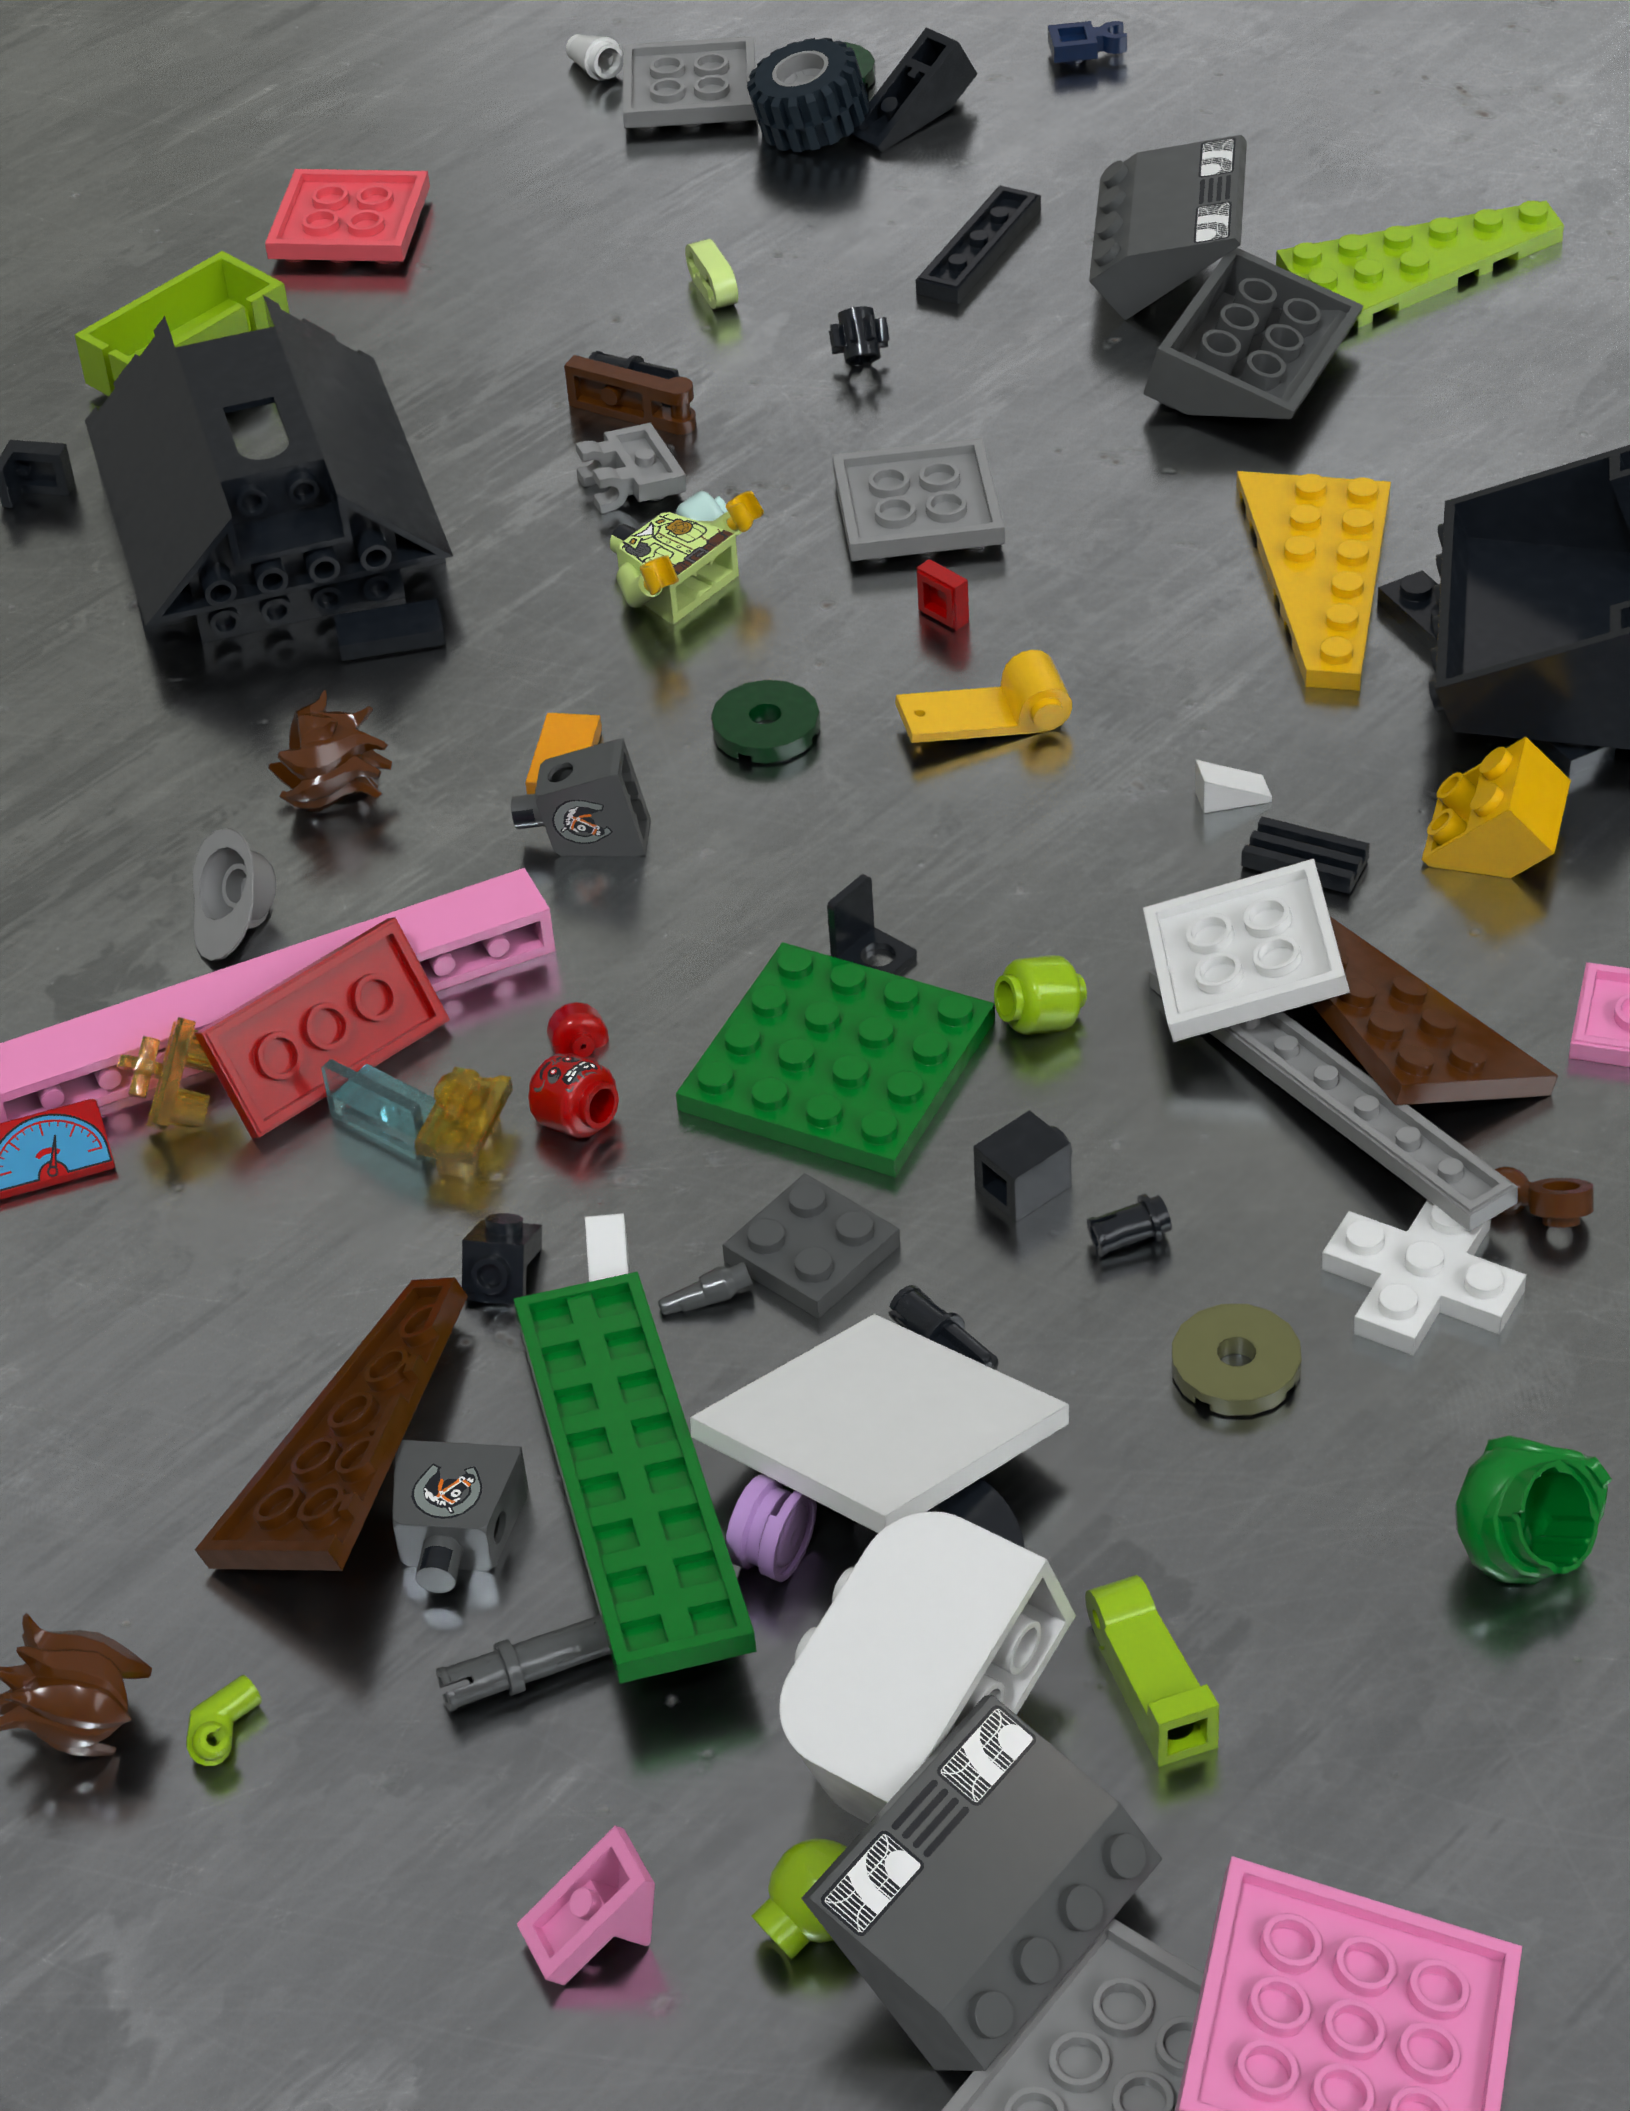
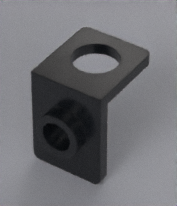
M861 874L828 902L827 913L830 954L832 957L899 975L917 959L915 948L875 928L872 879L869 876ZM875 949L890 951L895 956L892 962L884 966H871L862 960L865 953Z

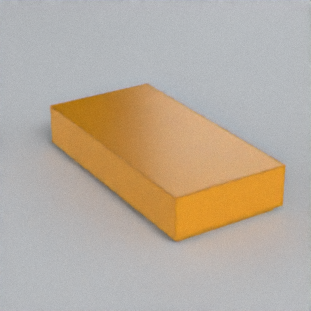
M547 713L525 782L527 794H535L540 764L546 759L598 745L602 732L600 715Z

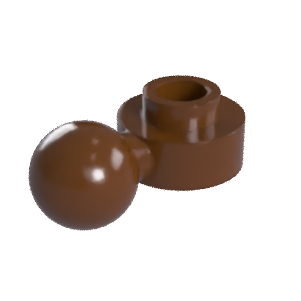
M1504 1166L1495 1169L1518 1186V1203L1498 1215L1513 1216L1529 1207L1530 1213L1542 1217V1224L1549 1227L1566 1228L1579 1225L1581 1217L1587 1216L1594 1211V1191L1591 1182L1575 1178H1548L1530 1182L1527 1176L1516 1168Z

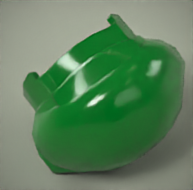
M1512 1435L1489 1439L1483 1455L1469 1467L1455 1504L1456 1530L1472 1564L1492 1581L1511 1584H1536L1556 1574H1566L1577 1569L1591 1553L1597 1537L1598 1525L1604 1515L1608 1484L1612 1481V1478L1596 1456H1587L1573 1449L1554 1447Z

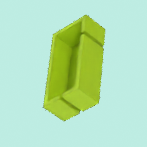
M221 251L74 334L85 383L110 396L115 389L113 384L134 355L140 356L155 337L154 329L164 316L175 347L269 328L263 295L278 303L283 311L289 313L285 285L272 276Z

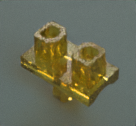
M178 1017L177 1021L172 1023L162 1063L156 1062L160 1040L147 1036L142 1038L138 1057L130 1055H120L117 1067L133 1073L128 1092L129 1095L146 1098L151 1078L158 1079L146 1124L147 1127L164 1131L169 1125L199 1128L203 1126L210 1095L179 1088L184 1066L215 1073L194 1034L198 1032V1030H194L196 1021Z
M454 1067L451 1073L443 1075L434 1088L436 1102L414 1141L417 1155L435 1158L437 1170L441 1174L462 1178L472 1177L479 1163L478 1156L488 1137L494 1134L501 1121L500 1114L513 1091L511 1077L500 1075L494 1078H483L475 1070Z

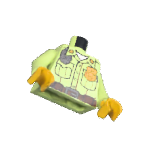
M746 491L731 499L725 507L728 512L714 521H696L667 512L661 513L639 530L627 524L619 525L611 535L610 549L617 554L619 570L616 579L627 604L634 608L645 605L669 623L675 624L738 577L736 537L742 532L749 530L753 520L764 514V510L754 493Z

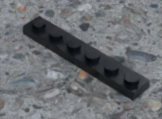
M1421 570L1378 587L1377 604L1430 652L1431 648L1437 647V639L1432 623L1433 616L1439 615V608L1434 594V586L1437 583ZM1529 739L1568 777L1615 758L1616 748Z

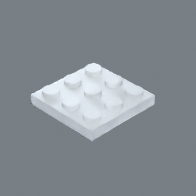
M1314 859L1143 907L1167 1024L1173 1042L1350 993Z

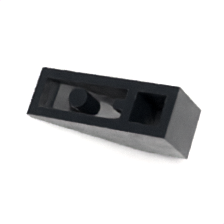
M926 27L868 103L869 111L864 115L865 120L860 126L854 127V132L849 137L883 152L950 110L977 75L960 43Z

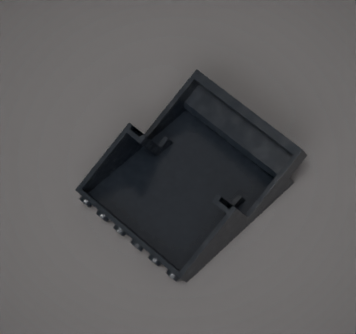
M1630 445L1445 501L1444 523L1438 525V536L1442 546V553L1436 555V565L1441 581L1440 584L1434 586L1439 615L1432 618L1433 629L1437 639V647L1431 648V660L1435 671V679L1429 681V693L1437 713L1445 711L1454 732L1521 739L1527 737L1531 740L1630 749Z

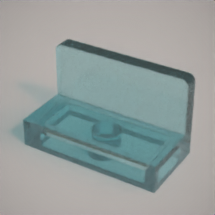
M330 1059L321 1067L332 1117L421 1163L460 1127L458 1109L369 1064L364 1065L356 1072Z

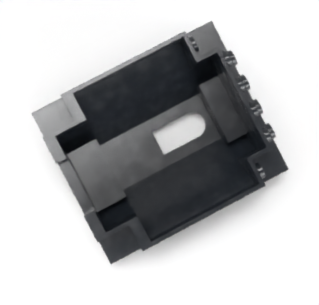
M264 295L269 328L175 347L165 316L154 329L155 337L140 356L134 355L113 383L115 389L100 408L95 407L85 420L95 454L103 494L144 631L195 620L202 644L402 599L405 598L401 573L446 563L445 558L453 557L386 386L372 356L361 350L356 352L338 342L335 335L305 318L302 321L283 311L278 303ZM275 403L289 441L288 447L281 454L268 459L255 460L242 456L236 448L225 414Z

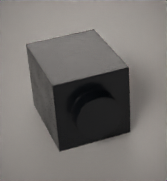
M1030 1110L973 1146L975 1190L1015 1222H1018L1072 1186L1071 1142H1069L1066 1135L1059 1128L1049 1126Z

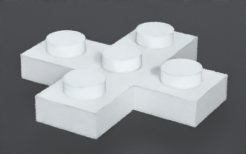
M1429 1200L1425 1202L1408 1231L1348 1211L1322 1252V1270L1372 1288L1355 1315L1354 1334L1414 1356L1439 1313L1500 1335L1525 1292L1527 1274L1474 1256L1490 1229L1491 1219L1469 1232Z

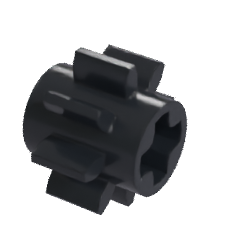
M867 306L852 307L839 312V324L830 325L831 331H829L832 354L844 353V360L848 365H863L879 360L881 358L880 348L888 347V341L890 340L886 317L875 319L874 309Z

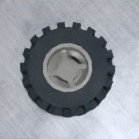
M815 38L787 44V46L781 49H776L770 53V56L763 58L757 64V68L753 69L749 75L750 81L747 82V89L763 137H765L768 144L771 146L776 145L777 149L783 151L792 149L793 152H802L808 149L812 151L828 144L832 145L842 137H846L854 132V127L862 124L865 120L864 115L869 111L868 95L853 49L847 47L846 43L840 40L833 41L832 38L816 40Z

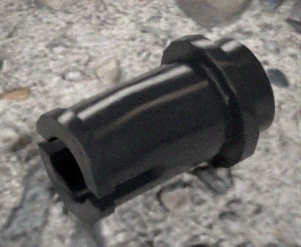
M1147 1194L1138 1195L1137 1203L1098 1217L1087 1218L1088 1232L1093 1246L1098 1251L1100 1257L1149 1238L1155 1243L1162 1241V1234L1172 1230L1167 1207L1159 1195L1149 1198Z

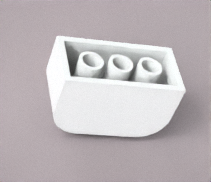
M920 1512L900 1518L885 1527L870 1542L855 1567H850L843 1572L835 1585L832 1604L819 1625L810 1628L797 1646L795 1663L783 1684L779 1704L781 1724L787 1739L836 1805L869 1824L984 1696H995L1013 1713L1018 1714L1076 1617L1048 1560L956 1515L945 1512Z

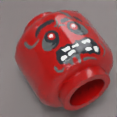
M556 1053L546 1059L535 1071L529 1084V1107L535 1120L549 1129L574 1138H589L598 1133L612 1121L618 1109L619 1097L616 1081L610 1070L597 1062L572 1053Z

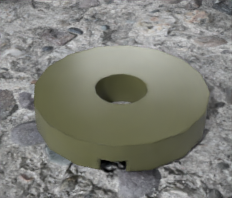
M1219 1304L1198 1311L1181 1324L1172 1341V1377L1182 1394L1194 1403L1196 1397L1201 1402L1210 1404V1411L1222 1415H1254L1275 1408L1286 1399L1287 1391L1294 1384L1296 1387L1301 1376L1300 1340L1290 1324L1272 1311L1253 1305ZM1240 1354L1250 1358L1252 1361L1243 1366H1231L1220 1359L1227 1355Z

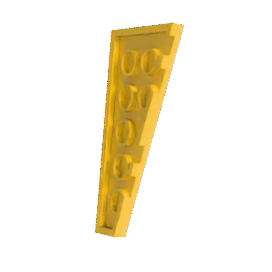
M1237 471L1236 488L1239 497L1244 499L1246 517L1249 526L1254 528L1257 537V549L1273 594L1277 595L1279 599L1280 614L1284 625H1288L1292 637V649L1305 686L1360 691L1389 508L1391 482L1374 481L1365 477L1345 479L1322 477L1317 474L1288 475Z

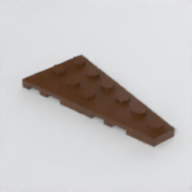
M1330 916L1350 993L1311 1003V1005L1394 1105L1552 1095L1558 1078L1556 1073Z

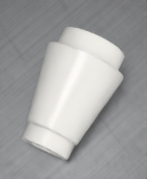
M576 34L566 44L568 57L595 80L603 81L613 78L622 69L623 52L619 44L610 37Z

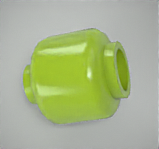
M1056 955L1015 959L1007 965L1003 975L998 977L994 988V1002L999 1017L1004 1022H1007L1017 1033L1026 1035L1067 1030L1076 1022L1080 1008L1085 1005L1087 999V988L1083 977L1076 973L1073 965L1066 958Z

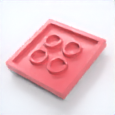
M295 169L265 242L268 259H285L288 262H301L304 260H330L334 263L375 261L380 264H389L395 261L404 262L430 188L428 171Z

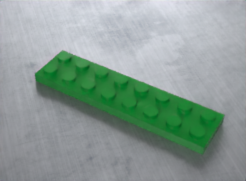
M638 1271L513 1298L516 1318L619 1684L757 1652L753 1626Z

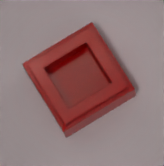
M930 559L916 567L918 610L956 631L969 623L968 580Z

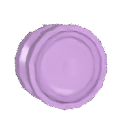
M760 1474L754 1477L739 1497L729 1521L725 1543L732 1564L746 1570L757 1566L759 1567L760 1574L780 1583L787 1580L797 1569L812 1537L816 1521L817 1502L797 1491L791 1493L784 1490L781 1483L766 1475Z

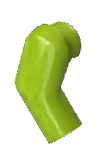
M239 1676L190 1711L186 1749L190 1757L198 1764L215 1766L222 1763L229 1756L232 1748L234 1722L262 1703L257 1688L247 1676Z

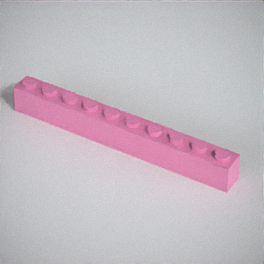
M522 868L0 1043V1123L88 1099H95L98 1107L212 1069L213 1067L194 1033L387 918L396 917L435 992L555 952L550 908L526 869Z

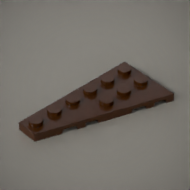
M455 1277L411 1280L195 1548V1551L209 1569L343 1570L468 1297Z

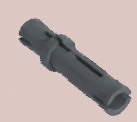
M599 1614L513 1645L509 1639L497 1642L493 1645V1652L447 1667L436 1668V1675L440 1688L463 1680L469 1681L468 1685L450 1690L442 1695L448 1710L452 1712L457 1710L458 1707L507 1690L510 1696L524 1692L525 1683L609 1655L611 1652Z

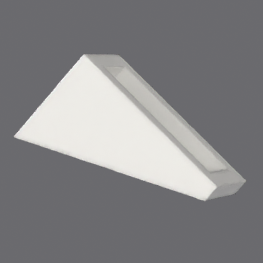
M1195 759V793L1204 814L1272 802V795L1263 775Z
M624 1213L585 1217L589 1282L628 1274L629 1255Z

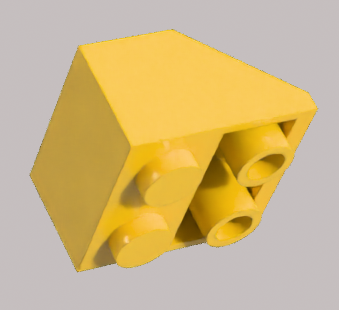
M1527 737L1522 738L1507 748L1498 747L1484 758L1482 763L1463 774L1461 772L1452 774L1440 785L1436 794L1438 799L1433 818L1427 828L1428 837L1422 861L1429 867L1503 878L1516 876L1555 853L1571 780Z

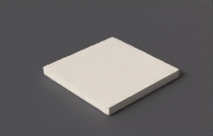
M873 1314L691 1416L690 1425L692 1438L879 1533L900 1518L915 1513L927 1512L1068 1425L1069 1404Z

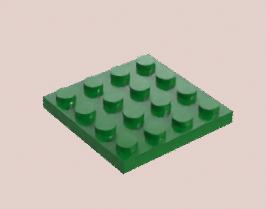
M782 942L676 1092L677 1110L896 1178L995 1022V1003Z

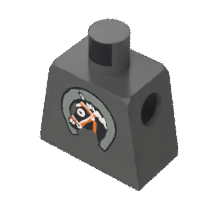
M624 738L546 759L540 764L535 794L512 797L511 813L516 829L545 826L552 848L560 856L646 855L651 818Z
M417 1440L401 1441L395 1454L393 1529L400 1562L409 1567H417L415 1579L422 1588L435 1593L448 1592L455 1587L459 1570L489 1571L496 1567L529 1490L522 1447Z

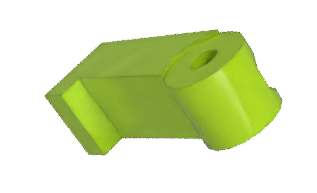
M1135 1575L1087 1590L1085 1594L1086 1608L1093 1631L1100 1644L1099 1649L1157 1766L1167 1765L1218 1748L1219 1704L1207 1684L1200 1686L1159 1616L1152 1596L1142 1578ZM1190 1723L1193 1724L1194 1728L1188 1736L1177 1740L1168 1739V1730Z

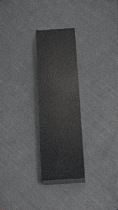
M1001 185L998 186L915 280L916 294L959 305L1041 210V195Z

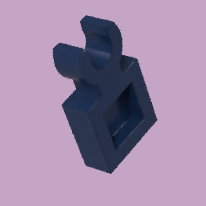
M1091 21L1048 25V44L1054 63L1063 62L1073 65L1082 63L1085 60L1098 59V52L1104 51L1110 54L1127 52V33H1124L1122 21L1107 22L1100 27H1093Z

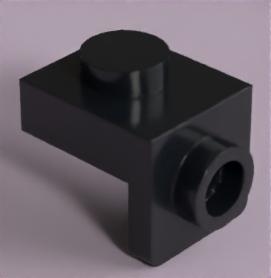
M9 440L0 456V500L3 508H14L22 493L70 496L76 485L67 445L64 443Z
M509 1213L491 1214L485 1220H481L462 1240V1288L468 1296L466 1301L514 1305L513 1298L526 1296V1266L542 1249V1225L523 1223V1217Z

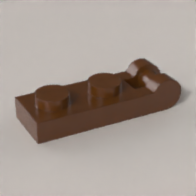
M573 355L564 365L568 401L571 407L638 425L651 422L655 429L676 435L689 434L697 427L695 410L690 407V402L694 399L693 382L686 377L665 379ZM662 403L670 405L671 408L662 406Z

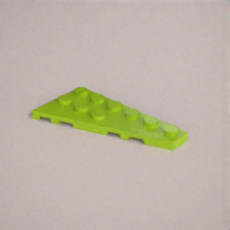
M1527 201L1519 206L1497 210L1483 209L1475 214L1454 218L1440 217L1427 223L1405 227L1392 226L1384 231L1368 234H1348L1340 239L1300 243L1292 248L1277 250L1276 266L1364 305L1361 314L1354 323V326L1360 328L1373 322V314L1385 308L1400 311L1458 286V277L1473 272L1479 277L1493 271V263L1505 257L1519 260L1562 242L1564 224L1547 201Z

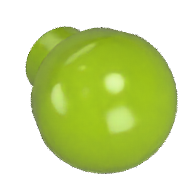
M823 1838L808 1839L793 1845L785 1851L771 1872L768 1886L770 1898L751 1915L756 1923L791 1960L810 1941L815 1943L834 1941L801 1898L847 1848V1846L837 1841Z

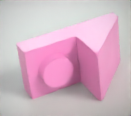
M615 1825L517 1923L545 1980L565 1985L614 1936L643 1946L650 1945L655 1883L625 1829Z

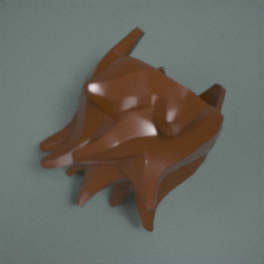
M324 690L315 702L295 711L289 732V749L278 753L277 758L281 762L271 763L268 767L283 784L292 789L287 792L282 791L279 797L295 809L307 812H321L343 798L357 792L366 793L375 799L379 798L382 793L378 790L379 786L373 778L380 777L381 771L379 769L391 770L392 761L373 751L374 749L385 750L388 746L387 743L359 731L360 726L373 711L371 706H367L356 713L326 712L327 693Z
M24 1614L22 1619L24 1634H22L25 1646L17 1647L16 1651L25 1663L11 1667L0 1666V1680L10 1688V1690L0 1694V1715H3L0 1717V1731L16 1728L28 1729L36 1733L38 1738L56 1750L75 1756L113 1755L117 1747L98 1742L108 1738L122 1724L132 1720L128 1713V1699L123 1679L149 1678L152 1673V1667L125 1646L101 1633L83 1630L45 1631L32 1620L29 1614Z

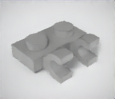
M651 422L604 432L603 442L583 441L576 443V452L582 462L594 460L588 466L577 468V478L582 486L587 487L597 484L600 489L611 487L604 493L594 495V504L600 514L608 513L621 507L628 495L634 494L638 502L661 500L669 495L686 492V474Z

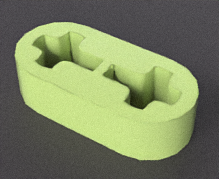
M711 239L687 244L685 255L689 273L712 309H717L738 303V287L733 270Z

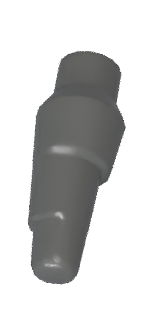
M744 1261L730 1267L717 1266L701 1275L699 1281L661 1298L658 1301V1305L663 1315H670L680 1311L685 1313L732 1299L737 1291L751 1286L753 1283Z

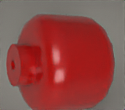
M574 1002L565 1004L557 1009L549 1019L547 1035L554 1053H572L584 1058L590 1056L595 1048H600L609 1041L608 1029L603 1018L595 1008L586 1003Z

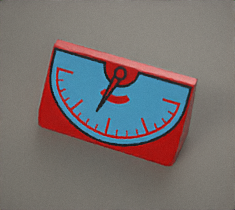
M95 1099L80 1101L0 1123V1200L116 1168L98 1103Z

